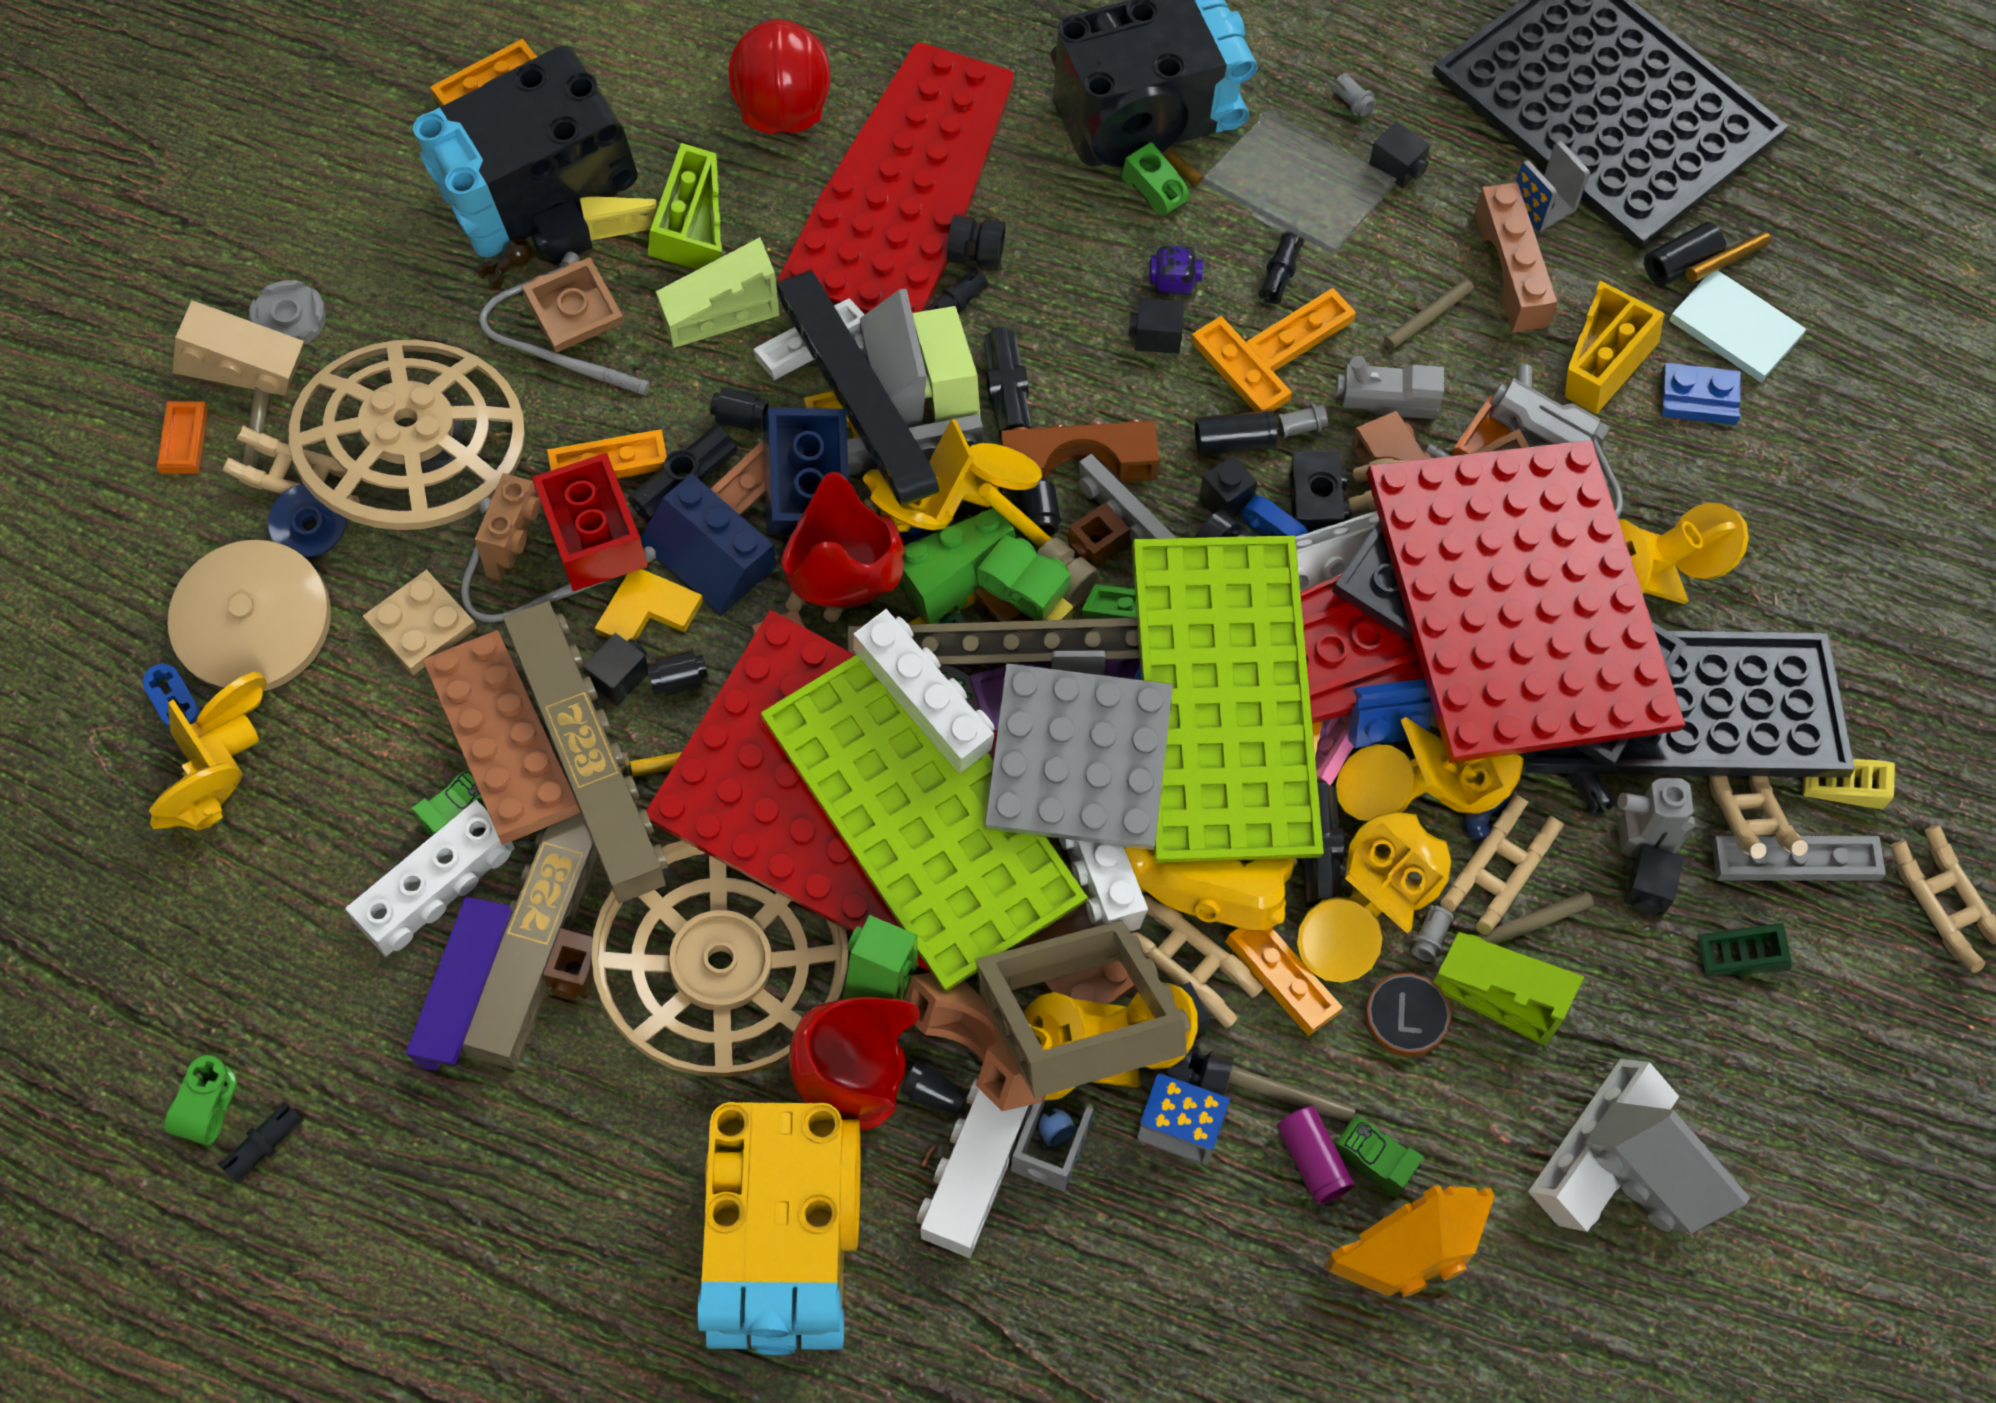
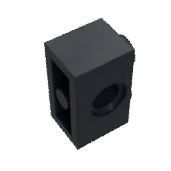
M1293 451L1289 468L1291 516L1299 521L1308 532H1313L1349 520L1350 503L1348 500H1343L1342 490L1347 488V467H1341L1340 452ZM1314 493H1322L1326 495V497L1316 496Z

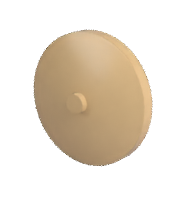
M245 540L227 544L213 550L198 560L178 583L168 611L170 642L182 664L197 679L212 688L221 691L241 676L251 672H261L267 681L264 691L271 690L298 676L318 655L326 640L331 621L329 594L322 578L311 563L297 551L285 545L266 540Z

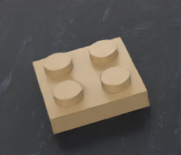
M427 569L363 615L366 624L413 676L425 668L424 658L452 648L477 629L474 620Z

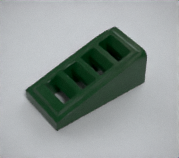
M1784 923L1698 934L1705 977L1791 970L1792 961ZM1763 941L1772 942L1773 957H1766ZM1746 942H1755L1758 959L1750 960ZM1729 943H1738L1741 961L1733 962ZM1712 944H1721L1724 963L1716 964Z

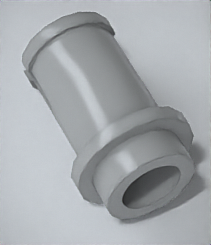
M1344 73L1336 79L1342 86L1340 87L1337 83H1333L1332 91L1351 107V112L1355 116L1365 117L1373 111L1377 103L1373 92L1370 90L1365 91L1348 73Z
M1311 403L1307 409L1279 414L1277 417L1283 439L1313 430L1316 433H1320L1322 428L1328 427V418L1324 406H1316L1315 403Z
M1430 906L1428 908L1419 934L1414 935L1411 939V952L1414 956L1423 961L1433 962L1436 957L1442 955V942L1454 919L1450 911L1440 906L1435 908Z

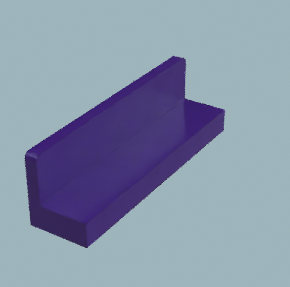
M469 897L464 898L405 1053L421 1069L437 1072L440 1063L447 1065L456 1064L511 917L512 909L509 905Z

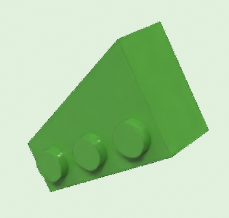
M994 508L904 546L906 553L903 555L904 568L899 587L925 624H940L939 619L953 608L960 610L967 605L966 598L981 587L978 584L977 568L1004 535L1016 539L1013 526Z
M869 915L863 928L860 926L855 928L848 943L847 950L851 951L843 999L872 996L904 1000L911 976L919 974L917 935Z

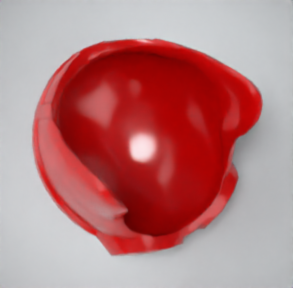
M776 18L752 27L741 36L730 58L729 83L733 97L740 108L743 123L767 134H777L779 132L793 134L810 128L822 119L823 104L827 98L830 86V66L826 48L814 32L795 22Z
M830 472L824 476L818 485L803 516L798 521L784 550L782 568L787 584L796 596L802 600L828 608H853L864 605L882 593L890 592L896 588L903 574V555L906 551L899 530L889 515L879 516L858 498L854 488L844 476L837 472Z
M864 996L823 1003L809 1010L799 1021L790 1040L789 1071L798 1096L805 1103H826L832 1105L840 1113L841 1119H859L860 1130L862 1131L871 1130L882 1124L896 1109L898 1088L905 1075V1057L902 1048L897 1044L898 1038L904 1030L910 1028L919 1020V1008L914 1003L902 999Z

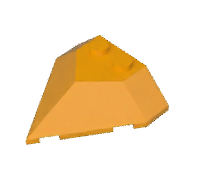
M1434 1185L1423 1192V1197L1412 1204H1405L1359 1234L1360 1240L1341 1246L1332 1252L1325 1263L1327 1269L1335 1275L1386 1296L1401 1292L1403 1297L1413 1295L1427 1287L1426 1280L1441 1275L1443 1281L1452 1279L1467 1271L1465 1264L1469 1262L1476 1252L1495 1195L1491 1188L1477 1191L1476 1187L1450 1186L1443 1191L1441 1186Z

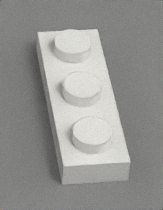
M848 298L834 307L853 336L859 334L860 318L865 314ZM795 327L753 349L756 360L773 380L814 360Z

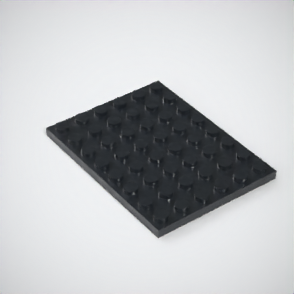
M1521 0L1434 64L1432 72L1435 77L1545 170L1547 169L1555 143L1562 141L1590 171L1581 200L1640 250L1783 137L1788 128V125L1633 0Z

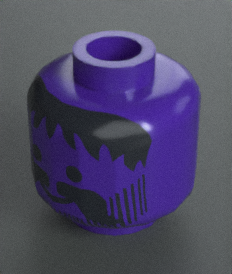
M1162 246L1157 250L1156 255H1150L1149 284H1154L1157 292L1161 294H1190L1194 289L1195 282H1202L1203 260H1196L1195 252L1191 247Z

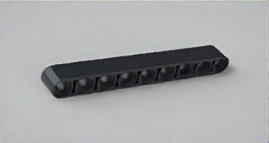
M808 270L776 282L777 293L785 312L842 409H846L848 419L898 504L904 507L939 493L938 481L929 461L814 272Z

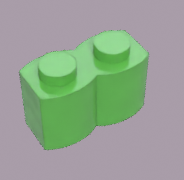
M1004 535L977 568V578L980 586L997 598L1010 602L1022 613L1037 621L1045 620L1070 589V573L1066 565L1057 558H1047L1037 554L1035 548L1023 538L1015 539Z

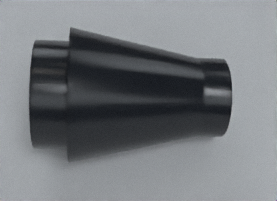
M915 1061L900 1091L909 1096L908 1101L944 1110L955 1116L967 1095L966 1091L956 1086L928 1062L926 1065H923Z

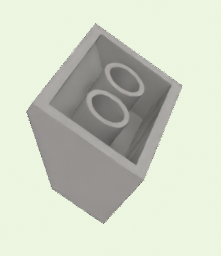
M899 289L860 318L859 334L853 335V338L907 427H915L923 424L927 376L907 289Z
M1612 1102L1585 1142L1597 1155V1163L1604 1170L1614 1174L1623 1184V1192L1632 1200L1640 1203L1648 1212V1220L1665 1232L1676 1230L1692 1234L1746 1205L1750 1199L1749 1195L1674 1110Z

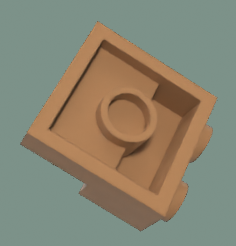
M591 257L582 261H572L561 270L547 276H537L528 284L522 286L525 302L540 330H543L555 353L624 324L623 315Z
M505 473L501 476L475 537L476 546L487 578L502 581L506 569H511L514 566L517 554H521L524 550L531 520L534 521L537 518L541 505L532 480Z

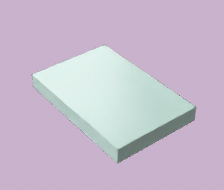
M1718 270L1707 275L1672 313L1669 320L1761 383L1806 331V328Z

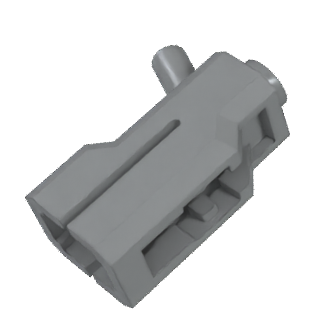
M1355 356L1351 359L1350 364H1346L1344 374H1337L1335 396L1342 397V407L1364 409L1370 414L1387 415L1397 411L1400 417L1436 419L1444 394V367L1411 365L1404 369L1368 366L1363 356Z
M1528 364L1519 365L1517 367V379L1513 378L1508 386L1500 384L1489 404L1495 406L1490 417L1508 426L1510 432L1520 429L1529 447L1591 440L1600 422V418L1574 403L1561 405L1532 388V366Z
M1659 778L1650 785L1644 796L1621 793L1618 797V807L1627 810L1617 824L1620 851L1627 857H1636L1644 844L1677 853L1695 826L1694 817L1691 816L1694 810L1690 783L1682 778Z

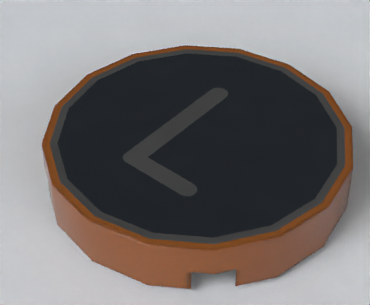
M1400 973L1381 980L1373 989L1367 1001L1365 1019L1369 1033L1372 1038L1373 1036L1383 1049L1391 1054L1407 1058L1423 1056L1441 1043L1448 1033L1451 1012L1449 1001L1439 986L1427 977L1414 973Z

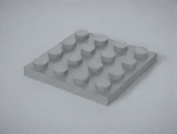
M1007 663L985 829L1154 850L1173 684Z

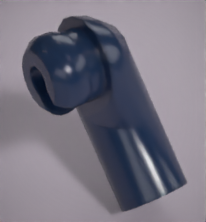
M1509 797L1494 809L1477 814L1464 813L1462 823L1463 827L1467 828V835L1473 840L1486 837L1490 832L1487 825L1490 814L1506 808L1509 803Z

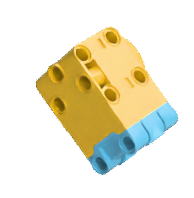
M728 1102L718 1106L712 1113L709 1130V1149L705 1166V1228L702 1284L698 1298L699 1331H706L707 1349H748L751 1335V1347L756 1353L764 1355L793 1354L795 1349H798L799 1335H801L802 1349L843 1350L844 1251H857L859 1235L861 1168L859 1119H841L838 1110L826 1103Z

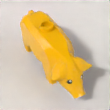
M1124 847L1141 892L1147 891L1162 904L1172 909L1198 917L1204 922H1218L1251 931L1267 930L1277 924H1282L1285 920L1286 901L1284 899V883L1291 878L1294 858L1262 859L1249 863H1244L1242 860L1154 863L1153 850Z

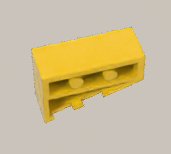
M1600 280L1594 301L1587 314L1585 326L1579 336L1568 367L1564 397L1597 415L1660 342L1664 313Z

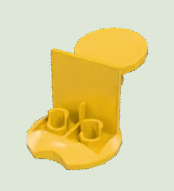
M951 418L929 461L938 481L939 493L901 507L878 469L868 471L862 480L872 493L871 501L880 508L881 516L889 515L899 532L909 531L911 526L927 530L945 529L951 523L962 500L985 508L991 506L978 494L979 488L984 483H990L997 490L999 486L1012 490L1032 489L1040 482L1042 471L1035 461L1009 447L989 443H980L969 447L957 420Z
M1708 502L1693 507L1681 516L1674 528L1662 535L1640 529L1627 520L1618 519L1642 594L1647 593L1682 604L1689 602L1677 568L1695 579L1712 580L1722 577L1738 565L1746 553L1749 540L1747 523L1741 514L1728 505Z
M251 672L227 685L205 705L198 715L197 721L193 724H189L174 700L168 702L170 733L189 762L182 765L184 769L182 775L184 778L162 792L150 807L149 812L152 815L150 825L153 829H170L183 826L194 830H203L211 827L223 818L221 805L235 791L243 776L242 771L232 756L259 743L258 735L245 715L261 703L262 693L267 684L261 672Z
M1407 717L1401 719V722L1414 752L1415 759L1411 761L1407 754L1390 745L1375 744L1361 748L1350 756L1340 769L1336 782L1338 802L1344 811L1361 822H1368L1375 816L1396 811L1403 812L1413 799L1424 793L1430 794L1442 804L1458 813L1477 814L1494 809L1510 796L1520 779L1524 759L1518 754L1449 763L1442 736L1438 738Z
M1396 811L1378 815L1358 829L1349 844L1346 862L1347 871L1345 879L1353 885L1351 897H1334L1322 900L1308 910L1299 926L1297 939L1301 960L1311 973L1325 981L1340 983L1360 978L1372 969L1380 956L1383 934L1377 917L1383 912L1408 934L1412 930L1414 910L1422 909L1438 898L1448 882L1451 867V857L1447 841L1437 839L1427 833L1420 824L1416 814ZM1384 844V853L1379 852L1376 846ZM1414 871L1418 872L1422 877L1419 880H1411L1407 874Z
M1167 983L1172 991L1175 1006L1178 1010L1184 1009L1189 1019L1190 1030L1185 1032L1186 1052L1188 1053L1193 1046L1198 1030L1197 1010L1191 996L1182 987ZM1053 992L1040 995L1027 1006L1023 1013L1043 1050L1155 1019L1139 992L1127 1007L1073 999L1061 993ZM1186 1055L1145 1067L1150 1069L1171 1068L1183 1060ZM1138 1069L1092 1081L1094 1083L1128 1087L1141 1086ZM1075 1087L1047 1094L1045 1101L1061 1099Z

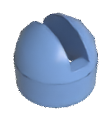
M1056 1108L1051 1110L1052 1116L1048 1117L1044 1113L1039 1120L1038 1129L1048 1147H1055L1065 1143L1077 1131V1127L1071 1117L1064 1110Z

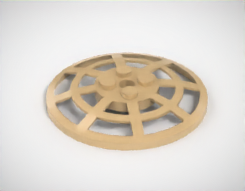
M393 340L371 344L351 351L334 360L317 373L302 390L293 407L289 422V447L294 467L304 486L312 495L330 510L349 520L375 528L392 530L426 529L445 525L477 511L478 505L483 499L490 497L492 500L503 473L514 476L522 458L525 442L524 418L520 403L510 384L503 376L484 360L465 350L439 342L424 340ZM403 352L436 353L460 361L448 367L430 360L404 359ZM388 353L389 360L367 366L352 374L348 379L334 375L355 362ZM406 368L426 369L441 375L427 385L421 382L408 381ZM477 368L490 377L503 391L510 408L486 406L485 400L478 388L465 375ZM386 370L391 372L392 383L386 384L375 391L358 384L371 375ZM456 382L469 395L474 406H451L442 393ZM320 386L335 390L326 405L323 425L300 433L302 413L311 396ZM346 395L363 402L358 417L335 422L338 407ZM403 418L416 420L413 425L407 427L396 424ZM455 420H477L475 433L467 447L452 438ZM489 421L511 422L512 435L509 448L502 463L494 470L478 457L487 439ZM360 432L361 439L367 448L355 461L343 449L337 436ZM323 440L326 441V445L333 458L347 471L334 490L326 485L312 470L302 447ZM442 450L455 458L442 468L422 474L421 462L431 459ZM381 458L388 462L405 464L407 476L388 475L373 471L370 468ZM466 467L484 481L477 489L457 500L441 506L427 507L425 487L446 481L462 472ZM362 480L383 488L409 489L412 510L377 509L359 504L348 498Z
M682 840L662 847L668 865L694 855L706 854ZM710 855V878L684 884L669 892L663 898L656 890L638 896L650 910L637 929L632 945V954L606 952L607 938L612 922L623 904H618L614 892L611 890L600 910L593 933L591 957L594 984L602 1007L614 1027L632 1046L660 1064L673 1070L697 1076L730 1077L751 1074L775 1066L789 1058L790 1044L768 1057L747 1064L733 1065L732 1044L756 1038L773 1029L779 1023L794 1033L802 1017L792 1011V1009L796 1006L804 991L809 965L834 962V976L825 1003L837 1001L841 998L848 967L846 930L827 920L832 933L833 945L808 948L803 928L793 911L787 906L792 900L777 892L773 894L752 882L736 878H726V864ZM727 892L748 896L763 903L764 906L752 919L740 913L728 911ZM710 893V911L701 913L689 921H686L673 909L675 905L690 897ZM777 917L783 921L790 932L795 950L771 952L764 930ZM661 920L675 934L670 954L645 955L649 936L655 925ZM726 952L733 961L727 968H714L708 961L713 953ZM796 967L792 986L781 1003L764 989L770 975V970ZM606 969L632 971L637 994L647 1011L651 1014L647 1020L634 1030L624 1020L613 1001L607 983ZM645 972L670 973L673 983L679 992L661 1007L649 989ZM750 1001L769 1015L750 1027L731 1031L730 1010L742 1007ZM691 1003L707 1010H713L714 1032L692 1028L675 1018ZM666 1027L671 1032L688 1040L704 1044H714L715 1066L697 1065L678 1060L658 1051L647 1042Z

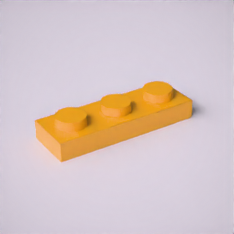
M522 38L430 86L432 96L440 106H443L482 87L488 81L537 56Z
M1331 288L1246 341V343L1275 372L1354 322L1356 312L1334 288Z
M1222 316L1192 334L1191 343L1254 412L1272 410L1274 412L1291 401L1292 391Z
M662 429L547 449L551 471L607 453L617 479L660 471L664 467L667 457Z
M1272 927L1267 930L1257 931L1238 928L1229 934L1225 941L1226 944L1251 970L1308 1037L1340 1013L1343 1008L1316 976L1310 972L1307 966Z

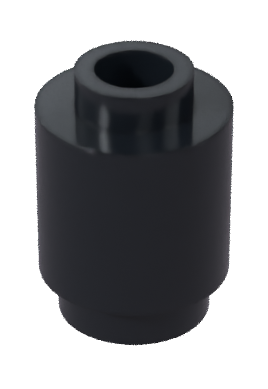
M723 386L720 393L715 392L713 394L710 414L715 415V422L717 424L753 431L754 428L762 430V423L769 408V400L761 398L758 393Z
M1041 478L1034 488L1018 490L1017 496L1020 511L1047 535L1053 536L1056 534L1061 517L1054 484Z
M693 648L656 657V662L647 664L654 695L664 693L665 696L700 688L703 687L701 679L708 677L703 654L695 656Z

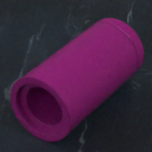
M1314 1106L1298 1110L1282 1119L1276 1125L1316 1205H1322L1335 1200L1355 1187V1183Z

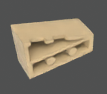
M191 300L175 337L172 373L254 390L256 386L266 393L286 396L301 360L304 341Z

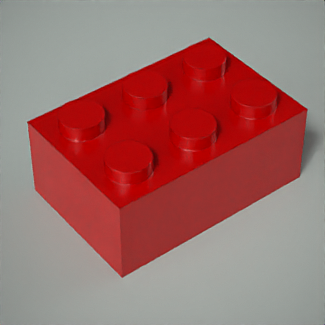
M607 453L532 477L573 592L648 567L640 536Z

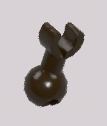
M512 238L507 241L503 247V255L497 261L483 262L477 267L480 278L484 279L489 274H495L489 279V283L493 290L499 289L504 283V274L511 267H522L531 260V246L522 238Z

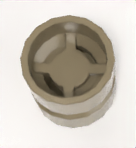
M1058 537L1047 541L1036 552L1047 558H1057L1066 565L1070 573V589L1063 598L1073 606V609L1079 606L1090 594L1094 584H1097L1100 571L1083 557L1075 559V551Z

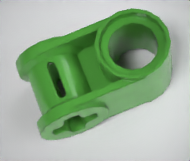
M204 1055L191 1062L178 1094L167 1112L165 1119L166 1133L209 1146L217 1139L223 1125L225 1113L237 1088L236 1075L220 1059L215 1056ZM218 1076L216 1081H208L206 1083L208 1078L215 1079Z

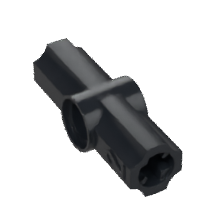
M1007 327L993 328L991 332L984 334L985 358L988 365L986 378L989 401L994 403L999 438H1001V431L1011 430L1016 427L1031 429V419L1027 403V373L1025 365H1021L1016 331H1011Z
M713 426L687 449L675 450L670 453L665 459L664 467L628 496L630 504L644 521L650 522L666 494L691 473L703 482L737 453V446L727 432L721 427ZM684 472L690 473L686 476H677L678 474Z
M1318 783L1324 854L1320 858H1298L1299 864L1303 865L1305 907L1313 908L1322 900L1343 897L1340 865L1343 863L1344 836L1342 828H1338L1336 787L1330 786L1328 783Z

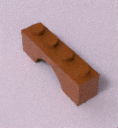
M1134 419L1125 423L1104 424L1102 422H1092L1081 426L1058 424L1049 428L1028 429L1026 427H1016L1011 430L1001 431V446L1014 449L1035 461L1042 471V479L1044 480L1059 464L1073 459H1084L1090 454L1102 465L1106 466L1120 482L1157 480L1160 459L1155 421Z

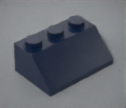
M767 409L762 423L767 534L793 533L825 475L830 472H837L849 481L846 409Z
M692 473L663 497L640 538L643 548L646 546L654 548L656 550V560L688 589L701 594L703 602L719 616H722L776 568L774 544Z

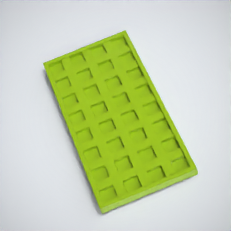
M1295 536L1134 539L1132 543L1141 680L1173 684L1156 841L1153 850L1154 863L1320 858L1324 854Z
M858 655L853 656L761 712V719L900 927L917 935L918 954L944 991L952 989L977 973L976 959L1014 949L1087 902V895L1046 836L985 829L994 762L988 752L959 774Z

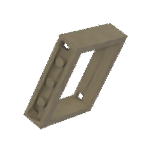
M1122 920L976 959L980 995L1034 1098L1187 1054L1185 1032L1190 1030L1187 1014L1184 1009H1177L1169 985L1160 982L1154 961L1151 958H1145L1138 936L1136 934L1131 935ZM1120 960L1155 1019L1043 1050L1011 990Z

